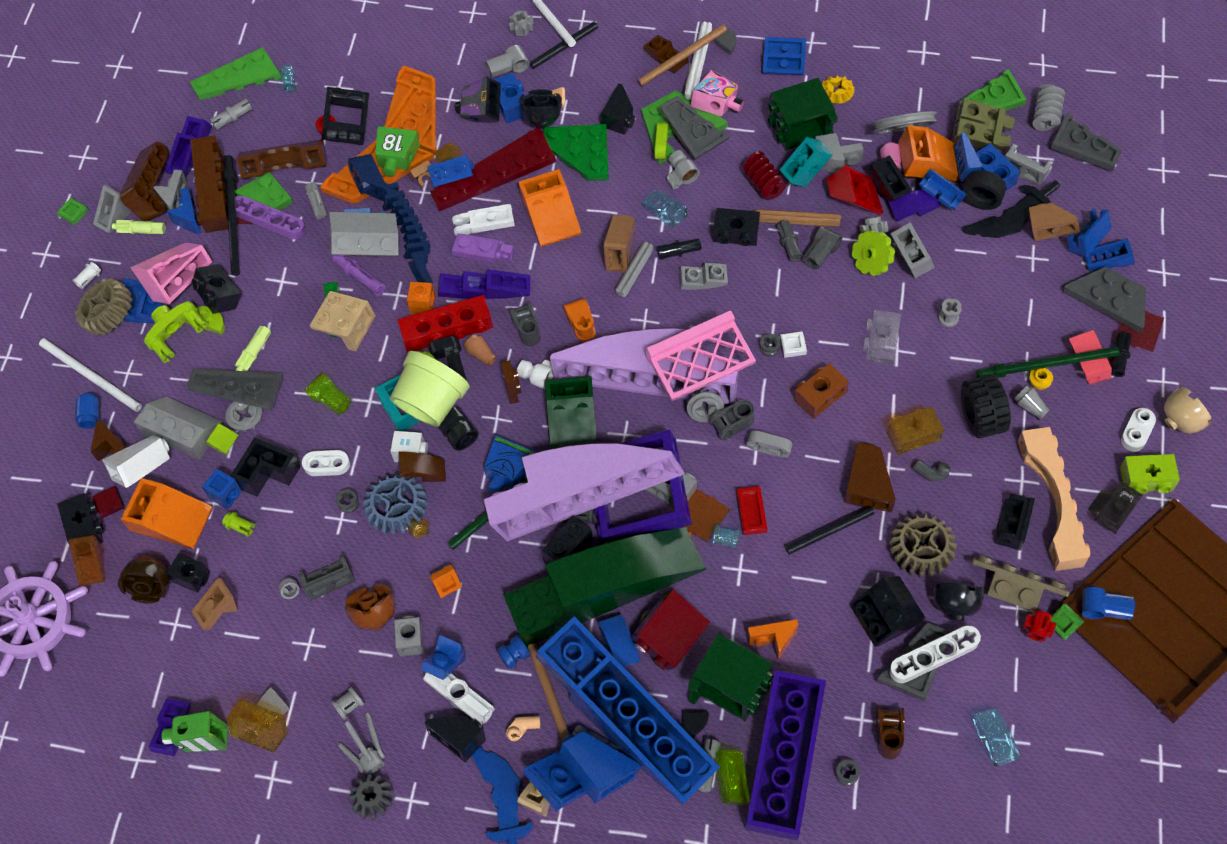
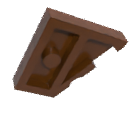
M510 360L501 362L510 404L518 403L517 394L522 392L517 368L512 369Z

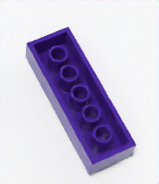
M775 670L745 830L798 841L826 680Z

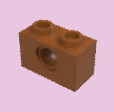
M829 363L824 368H818L809 380H804L797 385L794 401L814 419L847 393L849 381ZM816 388H822L824 391H818Z

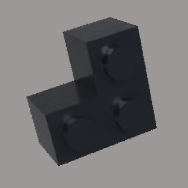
M254 438L230 477L236 480L242 491L257 497L269 478L289 486L301 466L295 454Z

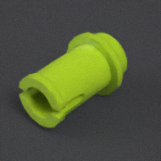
M228 512L222 521L227 530L233 529L246 537H249L253 532V529L250 528H255V523L239 517L236 512Z

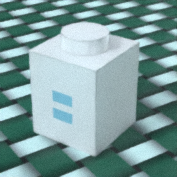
M394 431L390 451L394 462H398L399 452L427 454L428 443L424 441L422 433Z

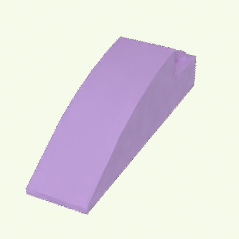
M649 329L603 336L553 353L550 357L553 379L592 376L593 387L669 397L655 369L646 358V350L648 347L688 329ZM685 350L681 352L679 359L692 363L695 353ZM698 354L695 364L708 368L711 358ZM665 359L658 364L662 370L671 372L675 362ZM714 359L711 369L722 372L726 369L727 363ZM677 363L674 374L687 378L690 367ZM693 369L690 379L700 382L704 380L706 373ZM739 371L678 399L690 400L692 394L697 395L701 390L704 392L712 390L713 393L720 394L724 405L730 406L735 403ZM673 378L670 383L674 393L682 390L685 382Z
M617 443L567 446L522 457L528 483H520L510 490L496 492L491 497L484 499L490 526L508 542L572 516L682 476L685 473L671 451Z

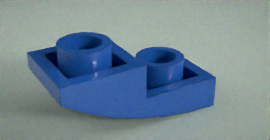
M622 614L598 622L605 646H608L610 654L623 667L641 662Z

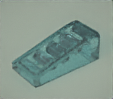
M657 189L641 202L642 206L672 229L688 216L685 205ZM655 198H658L654 204L651 203Z

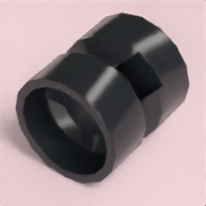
M452 407L438 427L441 433L448 437L447 441L456 451H461L471 446L479 435L478 430L472 422L468 421V417L460 407Z

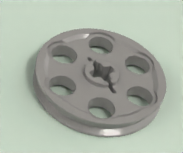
M937 112L910 113L877 120L872 123L875 126L873 133L905 131L908 125L919 127L938 123V120L935 119Z

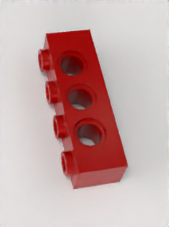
M484 295L397 319L407 353L409 351H420L437 339L450 336L462 339L467 335L483 333L493 328Z

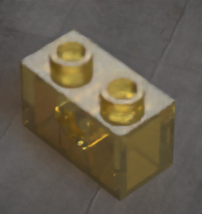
M932 406L925 409L918 408L905 416L897 415L888 421L886 430L897 455L941 441L944 432Z
M242 699L238 701L226 717L231 737L275 753L288 735L284 715Z

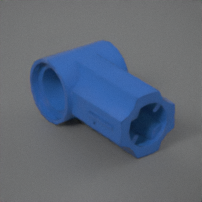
M1098 587L1083 589V617L1089 619L1112 617L1126 620L1133 618L1135 610L1134 597L1108 594L1104 589Z

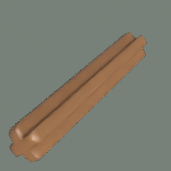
M755 210L760 212L759 222L781 223L784 220L789 221L790 224L839 227L841 224L840 214Z

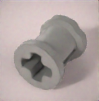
M946 299L943 301L938 319L944 327H954L957 325L959 314L962 310V305L958 300Z
M352 687L348 688V692L337 701H331V704L343 720L347 719V715L355 708L365 705Z

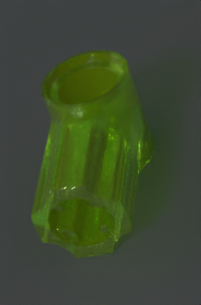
M320 373L304 388L312 400L317 403H323L337 415L344 414L349 409L351 399L337 389L334 383L323 373Z

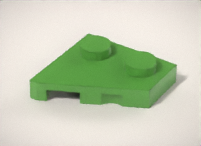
M270 172L235 190V196H245L280 211L293 204L292 198Z

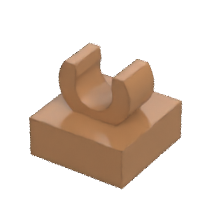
M428 160L410 170L407 174L411 182L417 179V184L421 188L425 185L422 177H427L432 182L427 167L431 166Z

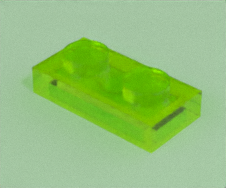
M720 750L716 752V761L720 766L718 775L722 803L729 805H746L750 803L742 751Z

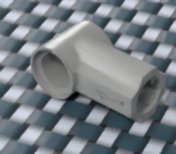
M513 45L506 50L505 54L485 61L492 78L512 70L520 73L529 67V61L519 45Z

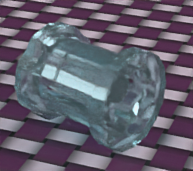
M716 524L712 545L721 544L736 550L740 529L734 531L721 528L719 524Z

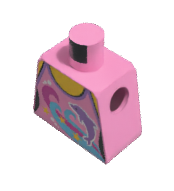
M711 70L694 89L690 106L717 116H723L729 108L740 112L745 101L736 97L738 91L737 84Z

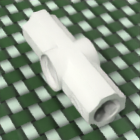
M426 673L423 678L428 685L445 697L453 707L460 709L471 719H476L481 725L491 718L495 708L470 689L465 681L456 678L453 674L448 675L444 680L429 673ZM458 690H463V691H465V693H464V695H463L462 697H460V698H454V697H453V694H454L456 691H458Z

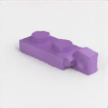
M457 233L452 248V255L495 263L500 258L512 260L514 250L513 246L504 244V242Z

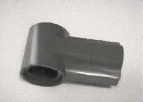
M821 226L815 235L813 244L803 256V261L807 267L813 270L819 269L830 253H834L838 249L843 236L825 226Z

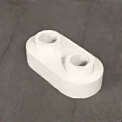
M1139 408L1133 412L1121 437V443L1125 449L1132 452L1143 449L1156 423V417L1151 410ZM1132 435L1138 436L1139 439L1133 438Z
M341 450L312 451L303 457L302 466L310 476L342 475L348 471L350 460L347 454ZM337 463H342L341 466L335 467ZM314 464H319L318 467L312 468Z

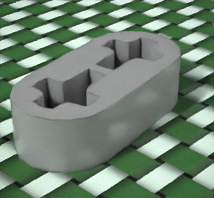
M751 431L746 443L752 450L781 458L789 457L793 446L792 442L786 438L760 431Z

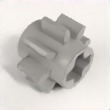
M516 11L513 16L509 17L510 31L515 30L516 36H527L529 31H533V16L528 17L527 11Z
M881 216L865 218V224L860 225L861 233L869 230L876 232L889 231L887 221H882Z

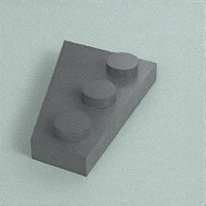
M1067 113L1051 146L1053 150L1113 171L1122 151L1102 136H1096L1091 133L1089 127L1085 124L1080 125L1074 121L1073 116Z
M927 623L896 658L951 632ZM947 643L939 646L941 653H944ZM919 654L917 656L919 664L926 666L931 663L928 655ZM912 661L910 662V665L905 668H901L900 665H898L896 672H901L903 675H905L906 670L913 666ZM889 666L877 678V682L925 702L938 668L906 683H897L890 676Z

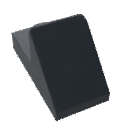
M890 155L871 164L870 169L881 185L878 191L879 195L895 201L912 192V189Z

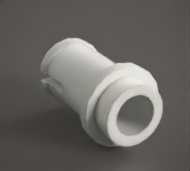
M93 262L90 264L86 263V268L72 280L82 290L95 277L100 276L101 269Z

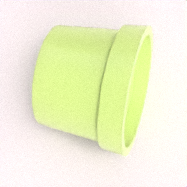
M409 351L403 363L404 369L390 396V400L412 417L431 426L439 427L456 401L463 398L470 385L462 376L443 363L425 354Z

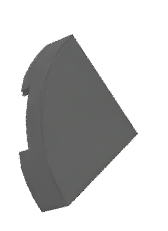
M731 28L716 38V45L729 55L732 54L736 45V36Z

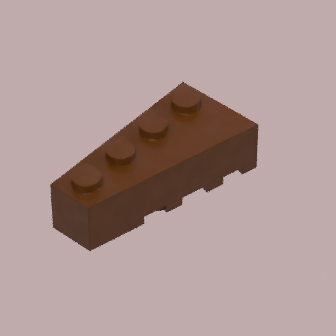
M216 135L190 139L195 175L194 182L197 191L195 198L199 208V212H197L198 224L203 226L206 233L227 230L226 183L223 181L225 166L222 149Z

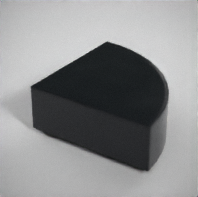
M683 712V729L692 738L695 737L707 725L709 712Z

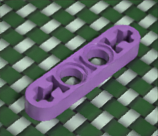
M245 196L235 197L236 217L290 239H299L305 235L304 222L300 218ZM257 211L264 212L263 215L259 217L253 216V214ZM275 218L282 219L278 224L271 223Z

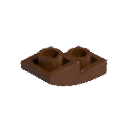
M659 35L643 46L644 50L660 65L679 53V51L673 48L671 41ZM688 57L668 70L675 74L689 62Z
M398 453L399 477H422V482H446L445 459L422 453Z

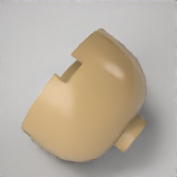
M1183 386L1177 388L1167 397L1164 404V412L1167 416L1165 422L1173 431L1178 429L1182 433H1198L1212 423L1210 421L1211 415L1198 398L1193 399L1188 396L1191 391Z

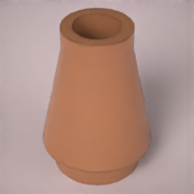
M474 334L464 344L466 353L478 359L487 367L491 366L497 359L482 336Z

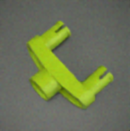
M190 301L181 303L171 310L167 305H162L151 314L155 324L145 336L144 343L150 350H154L163 363H167L170 361L167 356H170L172 359L175 356L174 352L164 343L167 338L176 332L186 321L190 323L197 333L203 332L204 330L201 326L206 329L208 323L200 316L197 307Z

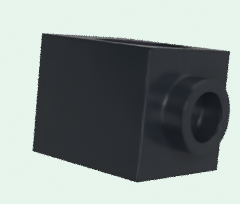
M180 553L177 554L167 571V575L174 584L197 593L207 583L210 573L204 563ZM194 571L191 576L186 577L189 572Z

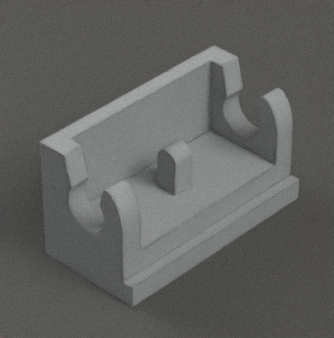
M1013 144L1005 157L1020 171L1019 177L1041 187L1051 172L1054 162L1049 160L1045 166L1018 153V150H1016L1018 145Z

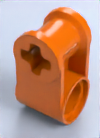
M582 298L563 305L567 319L572 325L577 339L581 342L593 340L596 336V330L586 299Z

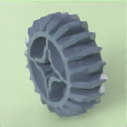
M395 473L394 478H390L386 474V480L382 481L377 478L378 485L370 484L372 492H365L366 500L363 501L364 514L368 517V523L373 525L375 530L379 531L381 529L385 535L391 530L394 536L400 530L405 535L406 528L409 527V529L414 530L413 523L421 524L420 517L426 515L425 508L428 507L427 495L423 491V486L420 483L417 484L414 477L409 480V477L400 478L399 474ZM406 492L414 497L413 504L409 503L405 498ZM378 505L383 506V509H385V516L377 512Z

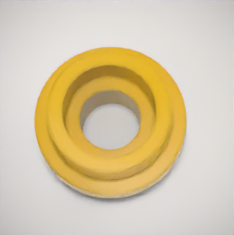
M1046 368L1032 370L1029 375V381L1035 389L1043 390L1052 384L1053 375Z

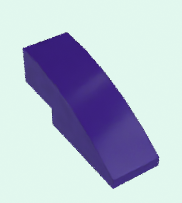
M187 116L182 133L177 132L164 172L173 174L174 170H182L185 177L193 168L190 139L209 136L212 129L210 123L206 120Z

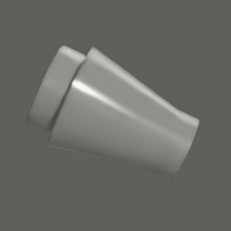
M1028 385L1014 398L1018 402V406L1030 412L1039 420L1050 411L1035 389H1031Z

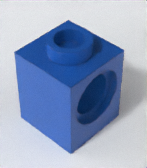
M218 469L213 472L202 486L210 500L227 510L242 492L234 478Z

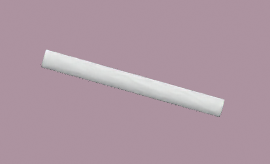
M531 0L570 47H573L576 41L542 0Z

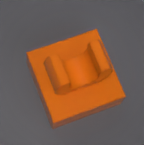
M451 564L444 566L443 569L436 573L433 572L429 576L440 598L462 587Z

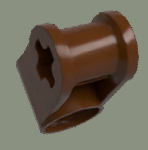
M877 707L878 750L881 756L886 759H895L901 753L904 744V708H899V710H882V707ZM892 740L897 744V747L890 748L885 744V741Z

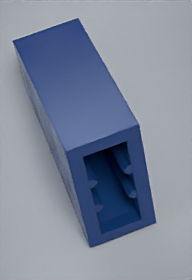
M584 731L575 736L573 734L567 736L561 742L562 746L558 757L595 804L633 781L641 767L638 762Z

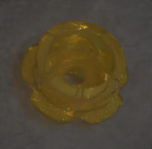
M412 518L410 527L407 524L409 533L414 537L422 538L430 533L428 529L430 523L424 519H421V523L418 524Z

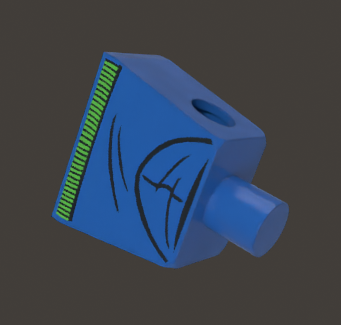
M496 435L484 465L486 478L491 480L487 490L494 494L501 492L504 486L512 489L515 485L522 482L527 477L522 457L535 454L536 452Z

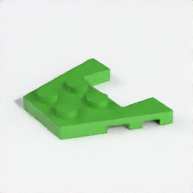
M674 91L641 109V115L654 152L657 123H668L659 111V106L675 96L691 105V100L685 99V95L678 91ZM694 108L697 114L706 121L712 122L719 131L727 128L728 122L725 119ZM668 124L669 139L676 134ZM669 143L667 144L666 160L656 159L659 165L668 161L669 156L675 152Z

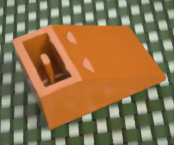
M908 125L898 141L904 176L924 178L929 170L932 169L946 180L960 181L954 153L955 143L928 127Z
M560 169L518 182L522 202L540 247L582 234Z
M141 478L121 517V521L131 532L194 549L213 507L162 483Z

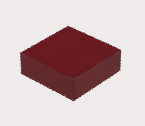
M115 486L92 496L102 518L124 509Z

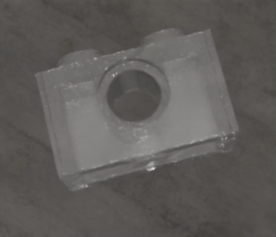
M874 309L873 318H868L866 331L870 332V337H865L863 350L867 351L866 360L894 363L902 313Z

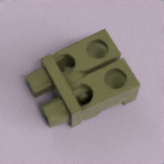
M964 98L958 106L951 141L956 144L961 133H966L972 146L978 149H982L991 143L997 149L1006 150L1010 146L1011 136L1001 134L1002 129L1011 131L1015 118L1006 115V109H998L994 106Z

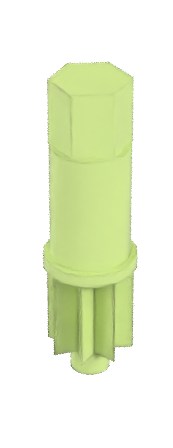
M132 219L116 220V223H112V229H116V233L165 234L166 230L165 222L135 221Z
M265 326L258 328L235 364L237 367L236 371H248L271 335L270 329Z

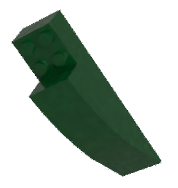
M684 527L613 541L545 564L549 576L506 593L503 596L519 635L527 647L532 643H537L554 636L574 616L580 623H584L703 572L706 568L687 528Z

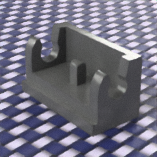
M344 555L339 556L340 561L308 575H304L303 572L298 574L303 589L310 601L355 582Z

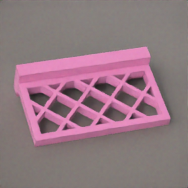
M731 310L647 348L646 358L655 369L671 401L756 363L752 352L734 322L735 317ZM732 330L736 337L735 343L732 344L721 340L723 333ZM705 341L716 343L714 352L710 353L701 350L702 343ZM719 345L732 349L729 359L716 355ZM685 350L694 352L693 362L690 363L679 359L681 352ZM737 350L745 353L748 360L741 363L732 360L734 351ZM698 354L711 358L708 368L695 364ZM665 359L675 362L671 372L662 370L658 363ZM714 359L727 363L726 369L722 372L712 370L711 367ZM677 363L690 367L687 378L674 374ZM696 369L705 372L704 380L698 382L690 379L692 370ZM672 378L685 382L684 388L674 393L670 386Z

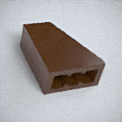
M857 443L845 503L861 507L871 506L875 510L892 513L895 495L881 447H877L872 443Z

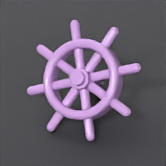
M56 561L49 562L42 577L33 576L18 579L12 566H7L4 569L8 584L0 589V615L12 618L13 620L0 626V652L4 654L0 663V677L7 674L14 658L30 659L38 657L43 670L50 671L52 663L47 652L53 649L65 634L83 637L86 634L84 628L70 624V602L86 595L88 589L85 586H80L65 594L51 581L58 568ZM36 590L30 603H27L24 592ZM46 592L54 597V600L39 607ZM57 609L55 620L42 617ZM40 626L50 629L42 638L38 630ZM17 629L10 644L3 641L1 636ZM28 631L32 643L21 645Z

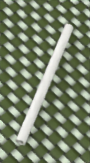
M45 338L40 340L39 346L135 412L140 411L142 405Z

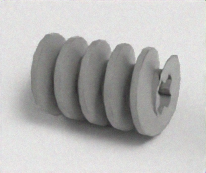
M1043 84L1039 87L1033 126L1036 130L1045 132L1061 124L1065 91L1062 88L1052 84Z

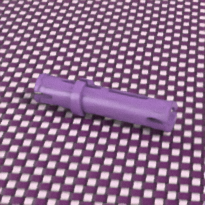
M332 256V261L342 267L344 273L353 276L376 296L384 293L386 285L361 267L356 259Z

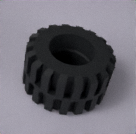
M991 374L964 381L961 386L962 409L966 422L976 438L980 439L1007 432L1010 427L1011 412L1006 392L998 378Z

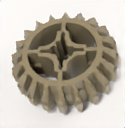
M104 278L101 282L96 281L95 285L89 286V290L84 292V296L79 299L80 304L76 306L77 311L75 312L76 321L83 330L95 336L99 334L104 336L106 332L111 333L113 328L118 329V324L124 322V317L129 315L127 311L131 309L130 303L133 300L130 297L131 292L123 283L112 278L108 280Z
M926 512L923 513L922 518L915 513L912 519L906 516L903 522L899 521L896 525L897 529L892 531L891 535L893 538L890 539L889 543L890 546H893L890 550L891 555H896L894 558L895 563L902 562V570L907 567L910 568V575L918 571L920 578L923 577L924 572H927L930 577L934 575V570L939 574L942 573L943 567L948 568L951 564L950 561L954 560V552L957 549V544L954 543L956 537L951 535V527L944 528L945 520L937 522L936 514L932 516V519L927 518ZM935 537H937L942 545V552L934 543ZM904 538L912 546L911 553L905 547ZM928 541L927 547L925 545L918 548L919 543L922 545V543L926 544Z

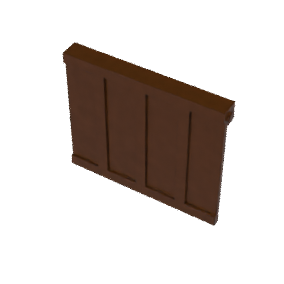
M1174 498L1053 610V613H1055L1063 604H1067L1084 621L1076 632L1154 703L1174 724L1227 672V543ZM1098 587L1104 589L1108 594L1134 597L1135 610L1133 618L1126 620L1112 617L1101 619L1083 617V589Z

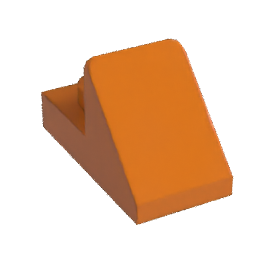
M798 620L749 627L747 634L749 646L763 647L774 641L777 658L779 659L797 634Z

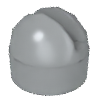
M285 578L279 583V592L283 598L292 599L299 594L300 588L294 579ZM290 585L293 589L289 591L286 586Z

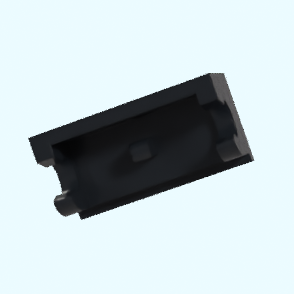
M1010 494L1009 499H1005L994 541L995 544L1021 551L1026 539L1035 498Z

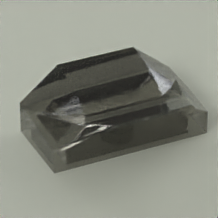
M1121 482L1114 489L1100 491L1088 510L1095 516L1097 522L1116 534L1130 516L1143 494Z

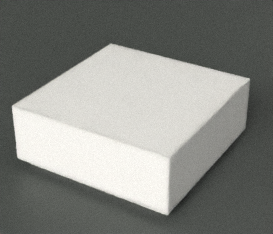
M803 331L780 334L784 358L807 354Z

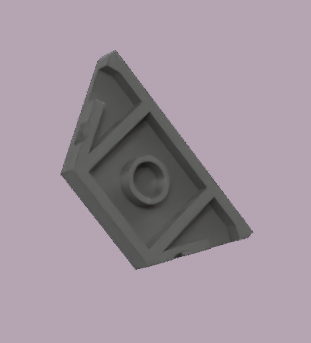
M1107 267L1065 285L1063 293L1142 333L1145 326L1146 287Z

